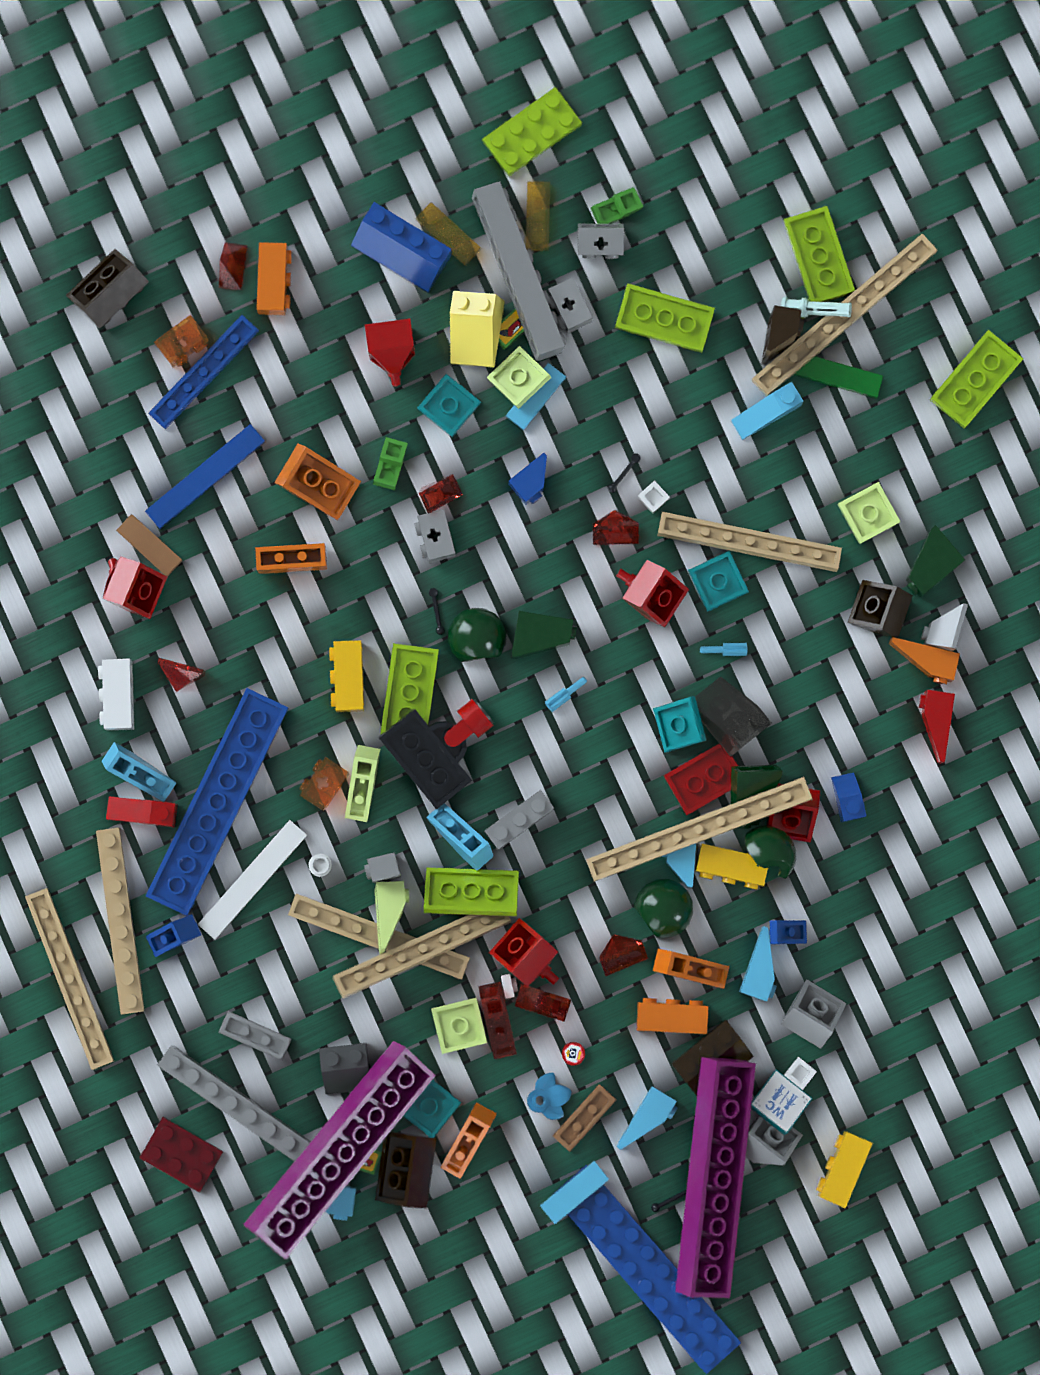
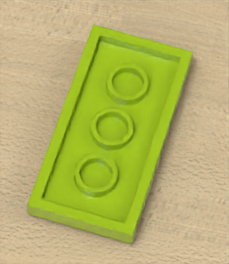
M554 87L485 136L482 142L509 177L580 127L582 122L556 87Z
M824 206L784 219L783 222L809 301L826 302L852 294L855 291L828 207Z
M627 283L615 328L702 353L715 308Z
M988 330L934 393L930 401L965 429L1023 358Z
M393 643L381 735L413 709L429 725L439 649Z
M426 867L424 913L517 916L519 871L483 869L476 871L475 869Z

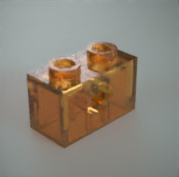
M189 315L154 341V343L173 368L176 365L179 367L186 363L189 359L188 356L193 352L198 353L207 346L206 343L209 340L193 317ZM181 339L184 342L186 341L187 345L185 347L180 345L179 341Z
M327 757L323 761L321 759L317 761L312 769L315 772L310 780L306 778L299 789L302 791L300 794L302 798L323 812L350 774ZM328 778L326 781L329 784L328 787L319 789L318 779Z

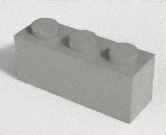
M539 790L484 832L499 851L552 812L554 807L543 792Z

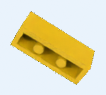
M361 640L333 641L334 647H329L330 661H334V670H330V683L335 684V693H331V707H336V712L364 711Z
M707 844L700 845L695 872L700 873L699 877L712 880L713 876L722 878V882L735 885L736 881L744 882V887L758 890V886H764L768 867L766 869L760 866L757 867L750 854Z
M844 1131L843 1135L839 1134L834 1144V1147L837 1148L834 1157L830 1156L825 1166V1169L828 1170L825 1178L821 1177L817 1184L816 1190L819 1191L817 1196L846 1208L873 1143Z

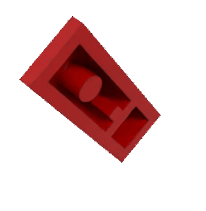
M926 690L924 695H920L919 708H922L921 715L936 761L942 764L946 759L955 694Z
M109 796L106 820L175 828L178 805L168 802Z

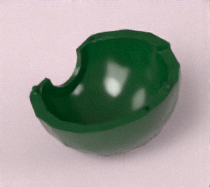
M471 608L462 611L453 619L448 630L450 649L461 662L499 657L506 646L507 632L503 622L495 613L485 608Z
M759 826L748 831L744 837L745 845L749 854L756 862L757 867L760 866L766 869L770 866H778L780 868L778 876L786 879L796 863V849L789 835L773 826Z
M657 879L646 884L638 893L634 903V908L657 938H672L682 933L690 924L693 915V901L688 890L680 883L670 879Z

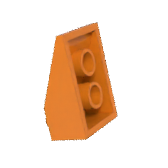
M297 444L274 483L332 518L339 520L361 481L306 446Z

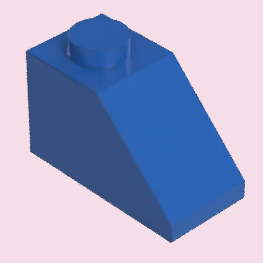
M542 453L508 481L509 486L525 505L529 502L534 504L543 496L541 493L544 490L547 455L545 453Z
M849 773L831 777L840 821L846 822L866 817L862 794L855 774Z
M191 914L163 926L147 935L146 938L154 956L157 957L201 936V932Z

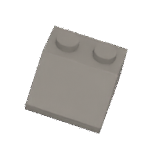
M806 979L789 1007L781 1025L821 1049L833 1033L846 1003Z

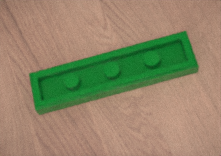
M816 356L794 374L798 377L875 399L878 396L883 375Z

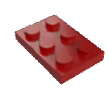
M723 741L665 774L664 778L687 816L731 791L732 766L738 765Z

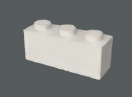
M102 660V665L98 666L99 679H102L103 688L99 689V701L103 702V711H100L99 714L100 725H104V729L107 731L133 730L132 660Z

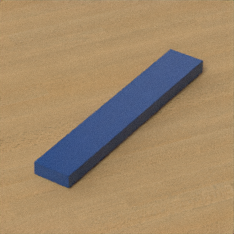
M241 315L148 414L166 430L251 341L259 330Z
M249 424L145 510V512L159 529L163 528L261 447L265 440Z

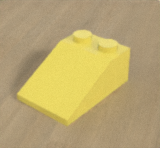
M453 291L450 309L451 364L495 367L505 301L498 295Z

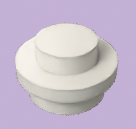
M316 854L310 859L309 870L313 875L323 877L331 871L332 862L327 855Z

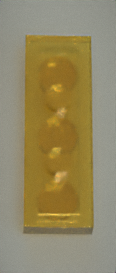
M527 181L526 249L549 251L550 182Z
M432 202L416 217V221L438 241L451 248L452 254L465 266L481 250L478 244Z

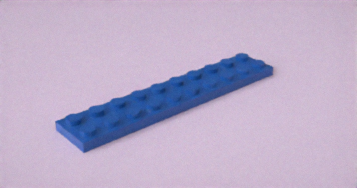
M246 688L150 885L146 897L186 916L189 915L289 709L288 707Z
M587 1164L583 1168H581L574 1176H572L566 1183H568L578 1173L587 1167ZM604 1184L568 1213L569 1217L705 1374L741 1344L739 1339L702 1297H689L675 1292L678 1269Z

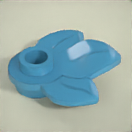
M547 1073L536 1081L535 1090L531 1091L527 1097V1105L533 1112H542L547 1119H560L564 1117L561 1106L570 1099L572 1091L565 1086L556 1085L554 1073ZM538 1096L543 1100L541 1105L536 1103Z

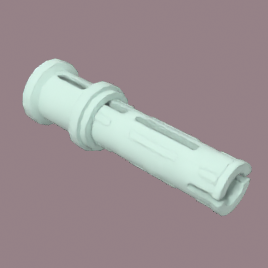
M783 297L781 302L782 307L802 310L801 317L804 318L808 317V315L851 317L852 313L851 303L812 302L807 298L794 300L788 299V297Z

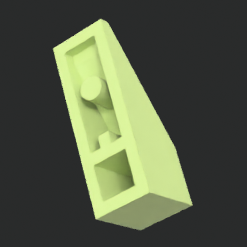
M362 745L357 746L345 818L363 822L368 821L381 749Z
M404 881L376 882L375 904L379 955L386 952L404 911L405 903H409V889L404 888Z

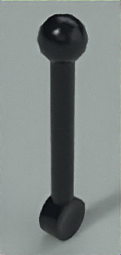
M635 453L632 455L627 467L616 481L608 486L609 492H616L621 480L632 466L640 461L641 457L639 454Z
M431 588L429 595L432 597L437 623L436 633L443 635L445 629L442 627L436 597L438 591L436 588Z
M687 1188L660 1203H653L651 1210L658 1212L661 1207L685 1196Z

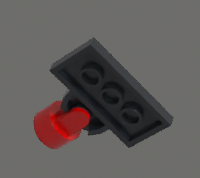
M471 699L457 710L462 718L457 724L441 721L428 726L418 712L413 709L378 737L436 809L472 781L458 763L464 757L467 750L466 739L473 733L479 738L493 727L494 722L476 700Z

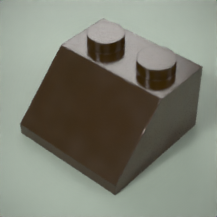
M862 580L848 623L880 635L898 638L913 595L897 586Z

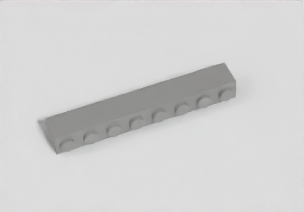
M499 181L474 189L472 200L536 362L561 354L566 345L564 334L559 332L557 328L558 320L555 312L551 311L548 305L550 303L549 296L546 290H542L540 285L541 276L539 271L533 267L532 253L525 247L524 233L522 229H518L516 224V212L513 208L510 209L508 204L509 195L506 188H502Z
M174 1045L169 1047L157 1064L164 1071L292 1160L296 1161L311 1141Z

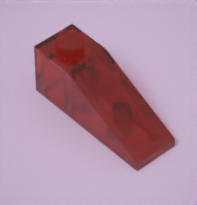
M501 981L478 986L494 1059L516 1055Z

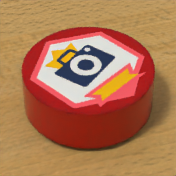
M570 1042L563 1047L562 1058L567 1064L578 1065L584 1060L585 1050L581 1044Z

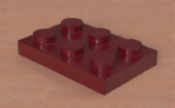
M162 1117L139 1158L200 1193L224 1151L169 1119Z

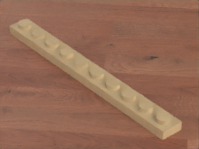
M921 234L841 302L852 304L851 317L825 316L754 376L752 382L766 397L773 393L937 252V249Z
M802 777L588 858L586 861L593 880L598 881L810 801L812 797L805 778Z

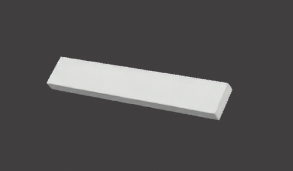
M289 820L198 925L216 940L307 835Z

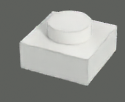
M655 481L637 496L652 514L670 499L668 494Z
M510 974L501 976L505 999L515 997L514 992H518L516 978H511Z
M797 1057L784 1076L803 1090L817 1071Z

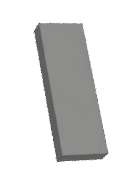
M230 1011L227 1012L219 1030V1033L280 1060H283L292 1040L287 1036Z

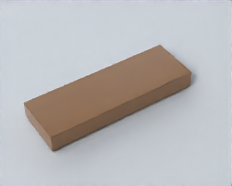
M133 514L116 530L167 577L183 561Z
M599 1084L555 1132L553 1137L570 1152L613 1105L616 1099Z

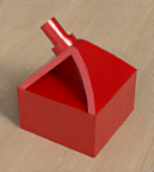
M402 319L365 324L370 361L388 373V376L391 377L392 386H399L401 384L400 375L402 374V369L415 355L411 320Z
M122 556L119 557L118 561L116 558L109 559L110 570L103 599L130 613L151 619L167 576L140 562Z
M648 560L637 575L633 573L630 575L623 569H620L616 575L626 582L625 585L628 586L622 599L646 619L664 628L689 591L667 569Z
M520 918L489 952L527 987L539 976L542 979L545 977L553 985L559 980V977L551 971L552 968L549 966L558 951Z

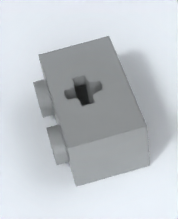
M578 224V255H582V258L586 259L596 258V255H605V258L616 259L619 258V255H624V225ZM599 237H603L605 242H603V246H598V242L594 241H598Z
M573 277L548 289L549 306L551 309H556L559 315L557 320L561 329L565 328L569 334L592 323L593 317ZM566 302L572 305L571 311L568 308L563 309Z
M444 509L417 516L418 522L414 524L417 536L422 535L424 544L420 545L423 558L428 557L429 563L455 557V550ZM435 531L436 535H441L437 537V542H433L431 538L428 539L431 537V532Z
M395 853L367 859L368 864L364 865L367 879H372L374 884L401 877Z

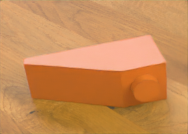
M892 637L890 639L889 645L926 676L934 678L933 682L947 685V682L954 681L960 653Z
M658 948L653 971L724 989L730 966Z
M476 1102L440 1168L461 1179L497 1113Z

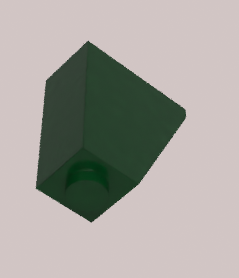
M936 525L928 532L906 578L908 582L907 588L913 595L916 596L918 594L920 598L965 561L963 556Z
M519 611L511 658L518 659L567 646L570 644V639L575 640L577 626H573L572 619Z
M777 765L732 766L731 804L776 788L782 777L783 770ZM761 819L738 828L749 829L751 825H759Z

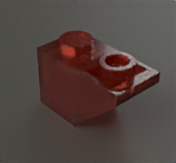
M521 984L515 1006L565 1022L571 999Z

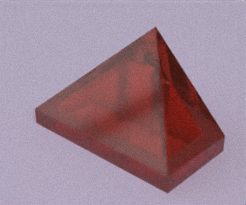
M224 243L219 263V288L242 291L247 245Z
M453 474L426 485L419 491L428 514L463 495Z
M613 510L593 523V545L639 544V523Z
M163 658L158 659L160 667L176 692L201 679L206 673L200 668Z
M615 934L612 935L599 956L605 976L648 959L642 940Z

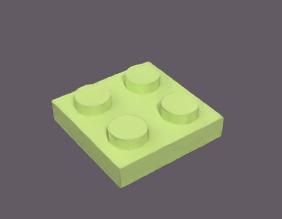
M519 346L487 378L519 409L551 379V376Z
M879 482L838 503L859 544L901 522Z
M477 998L431 1008L442 1054L487 1043Z

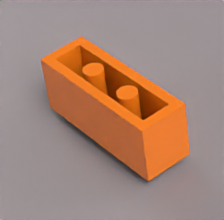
M259 242L258 315H286V309H290V295H286L287 286H291V273L287 272V264L292 263V250H288L287 243Z
M325 543L255 547L256 568L259 574L327 570Z
M643 998V1003H637L636 1030L707 1034L708 1006H703V1001L689 1000V1005H681L680 1000L666 999V1004L657 1003L655 998Z

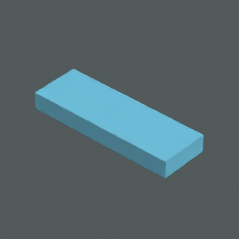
M549 363L544 367V370L551 376V379L519 409L514 405L506 414V417L523 431L566 379L564 374Z
M593 1161L543 1202L540 1207L556 1224L607 1182L609 1178L597 1163Z

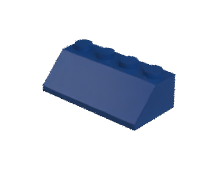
M375 202L363 218L351 244L353 248L429 293L452 256L451 248Z

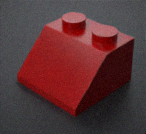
M809 789L812 800L768 816L766 826H773L783 830L792 840L811 842L819 811L820 790Z

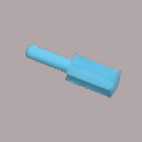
M723 643V646L700 647V653H723V656H747L748 652L747 643Z
M585 677L579 679L569 688L561 689L545 701L547 708L553 712L568 701L573 692L587 683Z

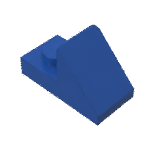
M806 920L770 921V944H807Z

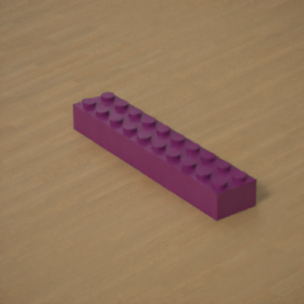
M393 1041L243 1225L271 1250L286 1260L436 1075L405 1046Z
M701 1058L675 1292L689 1297L730 1298L756 1063L739 1059Z

